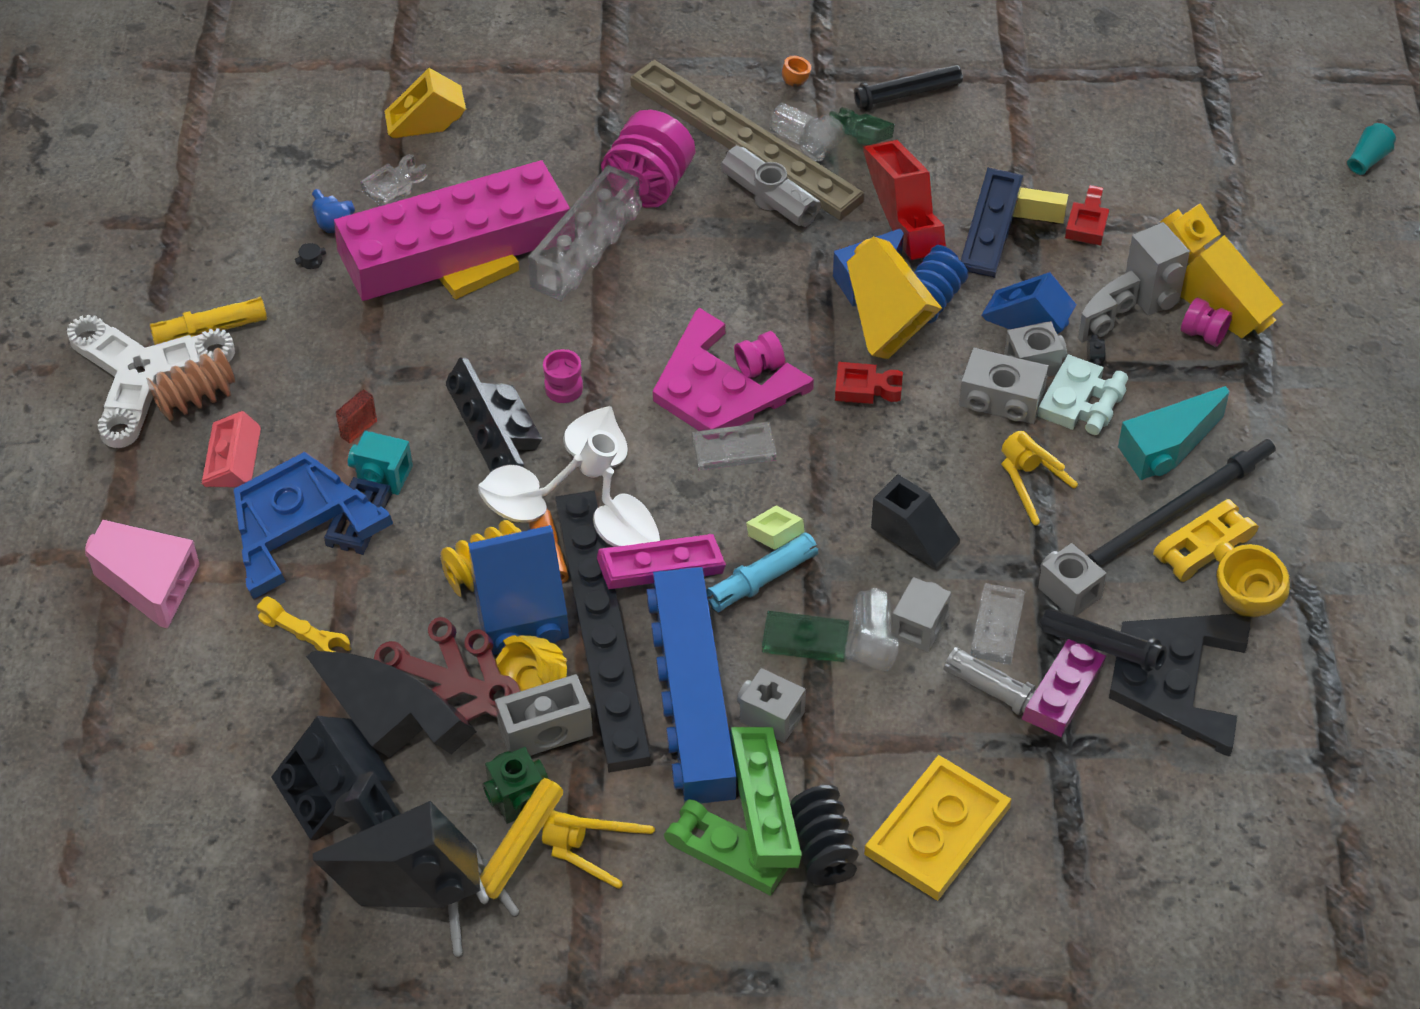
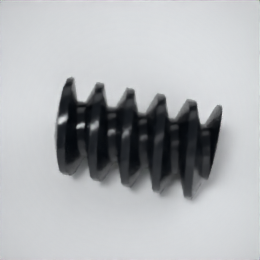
M820 785L807 789L796 795L790 803L799 846L802 851L801 857L804 865L807 867L806 874L809 881L815 885H834L853 877L857 871L856 865L852 863L857 860L859 853L857 847L852 845L854 841L852 832L847 830L850 824L847 817L843 816L845 811L843 803L838 801L840 792L838 787L833 785Z

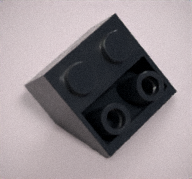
M317 716L271 776L310 840H318L350 823L334 816L333 809L336 801L343 794L351 790L359 775L374 771L386 791L395 781L374 748L369 744L352 719Z

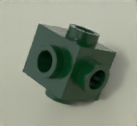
M523 747L513 752H503L492 761L485 763L488 781L482 783L490 805L498 807L506 824L517 819L540 781L544 778L548 779L542 762L539 759L533 761L526 747Z

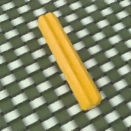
M546 778L540 781L479 876L489 898L495 899L499 896L562 797L563 789L554 781Z

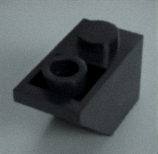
M897 474L873 498L871 528L934 569L960 544V538L931 494L901 475Z

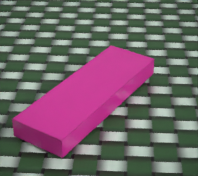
M713 534L602 548L598 550L597 560L608 589L654 583L653 572L702 567L704 576L723 574L726 566Z

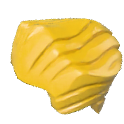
M513 635L503 640L505 647L496 658L501 675L513 678L519 684L521 691L567 677V659L563 656L562 650L554 643H550L545 638L524 635L518 637Z

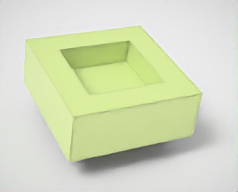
M777 505L746 522L748 536L774 550L805 532L802 518Z

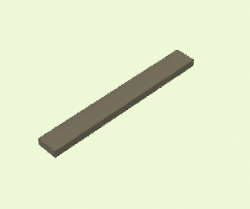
M651 61L630 77L631 87L726 148L731 149L738 145L739 147L746 148L764 162H777L783 165L787 171V178L821 202V209L841 221L864 202L863 191L658 61Z

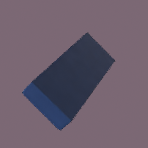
M987 168L960 260L968 272L996 278L1022 187L1023 175Z

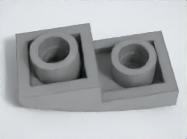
M1132 270L1103 287L1086 305L1082 312L1078 339L1082 343L1091 339L1092 335L1096 334L1101 337L1114 328L1116 314L1127 312L1136 305L1140 279Z

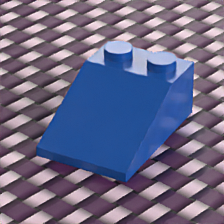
M551 525L468 543L478 619L481 630L487 633L493 641V655L500 654L505 647L503 640L513 635L517 637L520 635L537 636L547 639L550 643H556L559 640L569 638L567 610Z

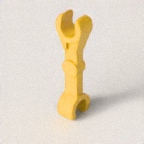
M264 597L257 605V610L260 611L258 615L260 622L269 627L278 625L294 634L297 639L311 643L318 651L336 652L331 650L336 646H340L346 651L351 650L350 641L346 635L320 631L314 628L308 621L300 620L285 612L280 603L271 597Z

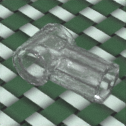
M782 102L775 108L774 114L769 121L770 131L799 144L802 152L814 161H822L845 136L842 124L833 116L822 115L817 119Z
M875 588L870 591H860L853 599V628L845 645V658L887 672L894 664L899 649V639L897 636L891 635V602L887 599V593Z

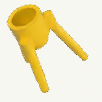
M1025 431L1013 433L1003 443L1002 453L1006 456V459L1001 465L1010 474L1032 524L1037 526L1040 520L1017 470L1029 472L1042 463L1071 488H1076L1078 483L1064 471L1065 465L1039 446Z
M553 810L542 830L543 844L553 846L551 856L566 860L617 889H620L623 885L621 880L574 854L570 849L572 847L579 848L582 845L586 828L653 834L655 832V828L650 825L580 818Z

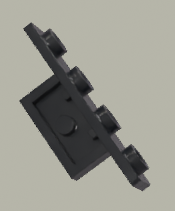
M460 357L452 372L448 375L446 387L490 472L506 465L524 467V463L516 449L536 450L542 441V437L515 387L507 384L481 383L469 359Z

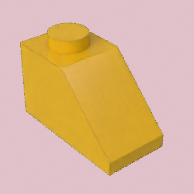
M428 68L384 111L388 135L392 138L443 132L462 116L466 107L461 85Z

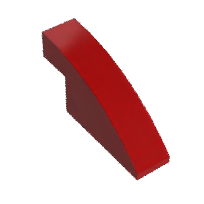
M898 140L863 146L867 166L880 204L892 231L900 228L903 231V250L911 260L923 258L930 253L934 246H946L944 224L933 214L930 172Z

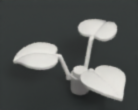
M611 406L586 413L568 426L564 433L563 442L566 450L574 458L544 488L539 489V481L532 472L517 465H506L496 468L478 485V492L481 498L495 513L514 522H532L542 517L547 509L542 496L548 495L574 469L579 467L581 472L588 477L596 478L601 475L603 476L602 501L605 505L596 509L593 515V523L598 535L606 543L617 547L660 541L654 519L642 502L629 494H619L613 500L610 497V483L614 473L612 468L620 465L625 460L628 451L625 437L616 422Z

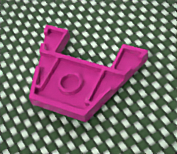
M698 308L653 389V402L710 439H713L753 420L754 414L768 407L776 409L786 404L787 398L799 392L802 396L810 393L814 388V379L791 364L786 363L763 385H759L707 352L713 344L725 335V323Z

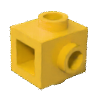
M1201 203L1183 215L1177 209L1160 221L1161 223L1164 222L1190 251L1188 264L1206 250L1204 245L1221 234Z

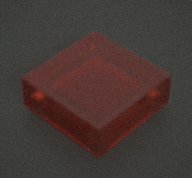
M364 389L336 411L340 437L348 443H352L377 422L373 395Z

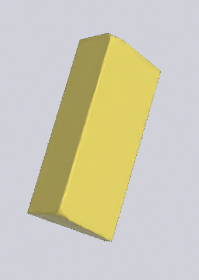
M1021 188L1013 217L1063 224L1068 194Z

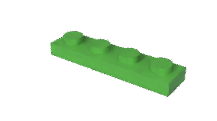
M731 727L729 734L754 866L755 868H799L802 855L773 727Z

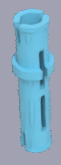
M804 532L799 537L751 565L737 567L734 569L733 575L706 589L707 597L713 595L712 598L708 599L709 604L715 611L721 612L724 608L745 596L753 597L763 585L811 557H815L818 554V548L810 549L812 546L817 545L810 534Z

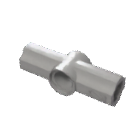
M738 145L731 148L727 152L725 159L721 162V171L752 192L758 207L770 211L777 210L793 223L804 228L814 222L816 215L820 211L821 202L789 180L786 168L777 162H764L746 148L739 147Z

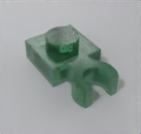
M844 107L839 109V113L830 111L827 124L830 127L845 130L844 134L857 138L858 143L866 146L892 138L895 127L894 123L866 113L858 115L853 110Z

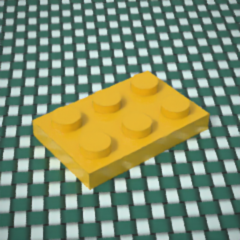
M938 755L867 842L864 855L938 901L1010 809L1012 799Z

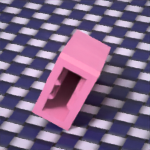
M102 520L96 533L90 535L85 547V554L89 559L94 576L157 625L164 628L169 627L200 565L193 540Z

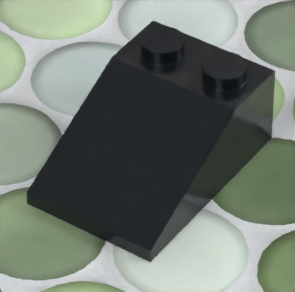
M431 801L313 853V861L361 906L442 908L481 891L476 847Z

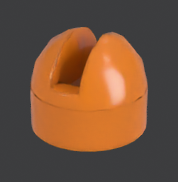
M799 56L787 57L782 68L783 80L789 86L797 84V86L803 85L809 78L811 64Z

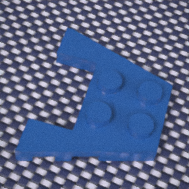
M306 452L234 488L238 527L243 545L242 557L247 576L245 579L246 587L253 599L286 582L269 552L336 515L345 514L361 541L393 524L391 516L386 509L381 506L379 508L368 501L365 494L358 489L353 490L347 486L337 474Z

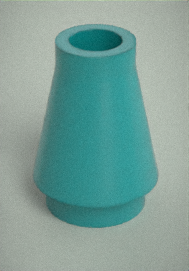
M1374 123L1372 126L1366 127L1352 156L1347 161L1349 169L1358 175H1363L1370 167L1391 153L1396 142L1393 130L1382 123Z

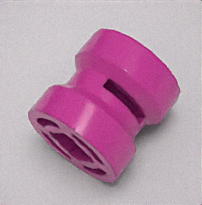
M1197 297L1193 300L1184 316L1181 332L1190 336H1203L1205 343L1218 347L1229 329L1233 314L1223 308L1214 310L1207 301Z
M772 331L760 334L757 340L753 342L745 340L734 346L737 365L741 373L750 379L760 376L762 370H776L785 365L782 345Z
M560 349L549 353L544 358L545 392L552 401L569 403L578 399L582 394V365L580 357L575 352Z

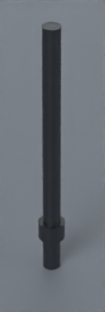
M1265 439L1247 452L1244 450L1239 451L1227 460V465L1102 545L1087 557L1099 567L1234 478L1241 479L1254 471L1257 463L1276 451L1274 443L1270 439Z

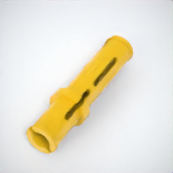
M257 297L245 302L234 303L194 314H191L190 311L184 312L182 317L149 325L154 344L156 345L187 335L193 337L202 334L204 331L207 333L209 329L216 331L217 328L222 331L253 322L267 320V315L262 298Z

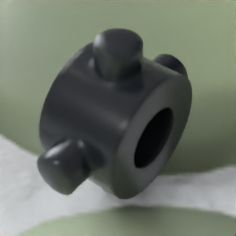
M305 243L299 248V257L295 258V263L297 265L301 264L306 269H318L322 264V256L326 254V250L324 247L320 248L317 244Z
M1095 334L1087 341V360L1101 366V362L1105 361V340L1099 339V335Z

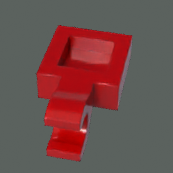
M1089 185L1085 203L1073 202L1065 239L1101 246L1110 210L1101 207L1103 187Z

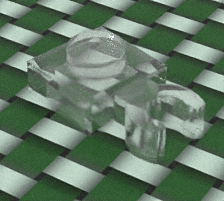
M406 155L400 160L398 167L394 168L387 163L361 180L362 192L380 206L397 202L413 192L412 183H419L426 179L428 176L427 167L423 163L414 168V155Z

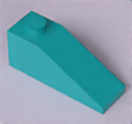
M1226 386L1122 422L1118 448L1140 480L1155 475L1162 476L1176 468L1224 417L1230 393Z

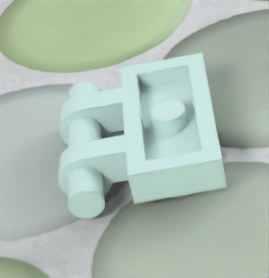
M1068 354L1038 407L1037 417L1072 430L1078 420L1087 422L1085 426L1086 431L1092 435H1097L1102 427L1109 424L1113 417L1112 408L1115 403L1122 400L1126 392L1125 384L1128 381V376L1122 371H1116L1111 379L1103 380L1101 378L1104 367ZM1091 396L1100 398L1099 402L1094 404L1088 403Z

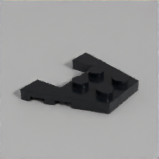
M1235 613L1123 621L1121 632L1148 641L1152 638L1159 639L1161 645L1167 648V656L1159 670L1153 669L1150 672L1144 671L1141 664L1116 656L1109 699L1156 722L1162 719L1182 729V735L1194 741L1199 737L1215 745L1216 752L1225 756H1231L1237 715L1196 708L1193 706L1202 645L1245 653L1251 617Z

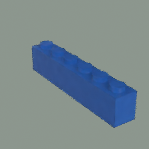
M694 567L653 572L654 589H646L649 614L657 613L658 622L651 623L654 648L662 647L663 656L656 657L659 682L667 681L668 691L661 692L664 717L672 716L673 727H666L669 753L677 752L678 763L671 764L674 790L682 789L684 803L689 799L695 800L700 804L736 800V772L703 568Z

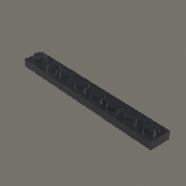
M595 490L555 496L608 773L651 766L650 753L615 589H608L597 560L598 550L606 548V543L594 528L593 515L598 508Z

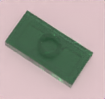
M767 611L762 652L844 662L850 620Z

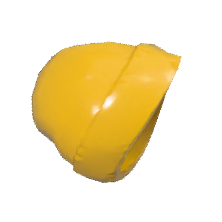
M1223 541L1215 547L1213 554L1217 562H1219L1217 583L1220 594L1223 597V602L1241 616L1255 618L1270 614L1285 603L1290 591L1289 574L1286 566L1273 552L1263 546L1252 544L1240 545L1234 548L1232 544Z

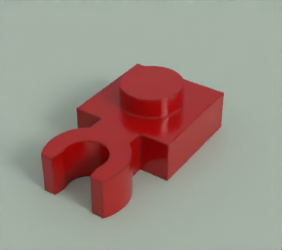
M838 362L835 401L873 404L874 395L881 396L890 402L901 401L902 387L890 385L902 386L903 372L888 370L881 374L876 373L877 365Z

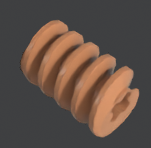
M220 348L214 349L213 360L207 354L200 355L199 366L193 360H187L185 362V373L178 366L171 367V379L164 372L156 374V385L149 378H146L157 407L169 421L174 420V407H177L186 415L188 414L187 402L192 401L198 409H201V396L206 395L212 403L217 402L216 390L220 389L229 397L231 396L230 384L235 383L230 364Z

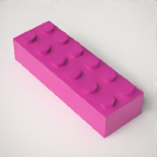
M543 160L334 219L337 251L362 301L439 279L443 276L512 254L516 256L570 240V207Z

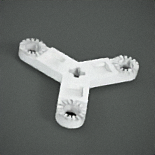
M87 315L86 318L80 316L79 320L74 319V323H70L69 328H67L71 347L115 377L104 404V412L98 421L101 440L104 444L113 448H122L132 444L140 434L153 398L146 378H149L156 385V374L158 372H164L171 379L170 369L173 366H178L185 373V362L187 360H193L198 366L199 357L202 354H207L213 360L212 351L208 353L206 349L214 344L223 345V350L221 351L228 362L232 360L235 354L231 335L226 333L225 330L220 331L217 328L216 331L209 329L207 333L204 331L202 334L193 337L187 335L146 348L118 329L111 328L102 322L100 318L97 319V316H93V318L90 315ZM85 331H96V335L93 334L92 339L88 337V340H86V337H83L82 340L79 337ZM143 366L145 371L138 373L136 367ZM117 424L128 425V428H125V432L122 430L121 434L119 432L114 434V432L110 433L109 431Z

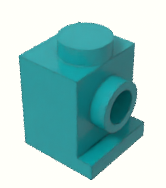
M364 431L358 445L354 444L350 449L348 466L356 469L357 478L390 485L392 494L399 495L413 467L409 441Z

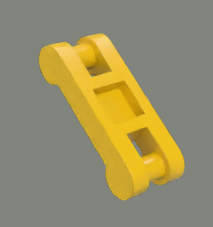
M1227 499L1162 540L1154 549L1153 555L1162 563L1170 564L1173 567V574L1180 581L1185 582L1198 569L1215 559L1213 553L1219 543L1222 541L1232 544L1233 547L1240 542L1245 543L1256 534L1259 526L1249 517L1243 518L1238 513L1239 508L1230 499ZM1184 547L1191 552L1187 556L1179 552Z

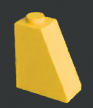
M1225 235L1186 267L1180 297L1190 304L1198 297L1207 301L1214 310L1223 308L1232 312V321L1228 330L1241 339L1253 329L1258 335L1276 321L1272 314L1284 305Z
M873 236L870 239L864 240L856 247L855 255L847 261V266L867 349L872 356L889 359L932 319L942 307L889 241Z

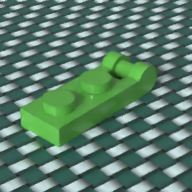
M686 800L679 811L680 819L677 823H671L664 833L665 840L682 852L771 896L788 868H755L747 830L708 812L702 804L695 800ZM695 827L705 832L701 838L691 833Z

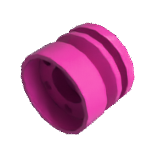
M651 109L638 111L629 118L618 139L614 141L611 149L606 153L601 164L603 177L608 186L620 198L629 203L645 208L659 207L667 202L679 179L692 162L696 153L695 142L689 131L670 115Z

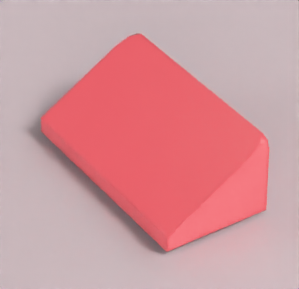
M244 411L213 422L201 483L205 487H238L252 480L261 428Z

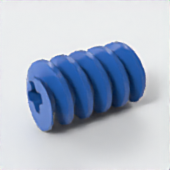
M934 246L914 272L942 307L927 323H933L937 320L939 313L944 311L947 303L951 302L954 294L959 291L961 285L968 278V270L963 262L946 246Z

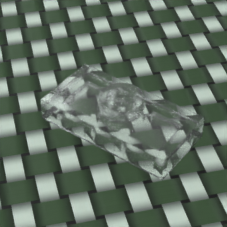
M770 422L692 432L698 471L776 461V448Z
M988 583L984 584L971 646V656L976 659L1011 665L1025 590Z

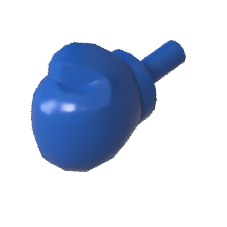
M315 189L312 192L315 198L312 208L317 224L327 233H335L334 219L348 216L355 212L352 201L339 202L334 196L324 197L319 189Z

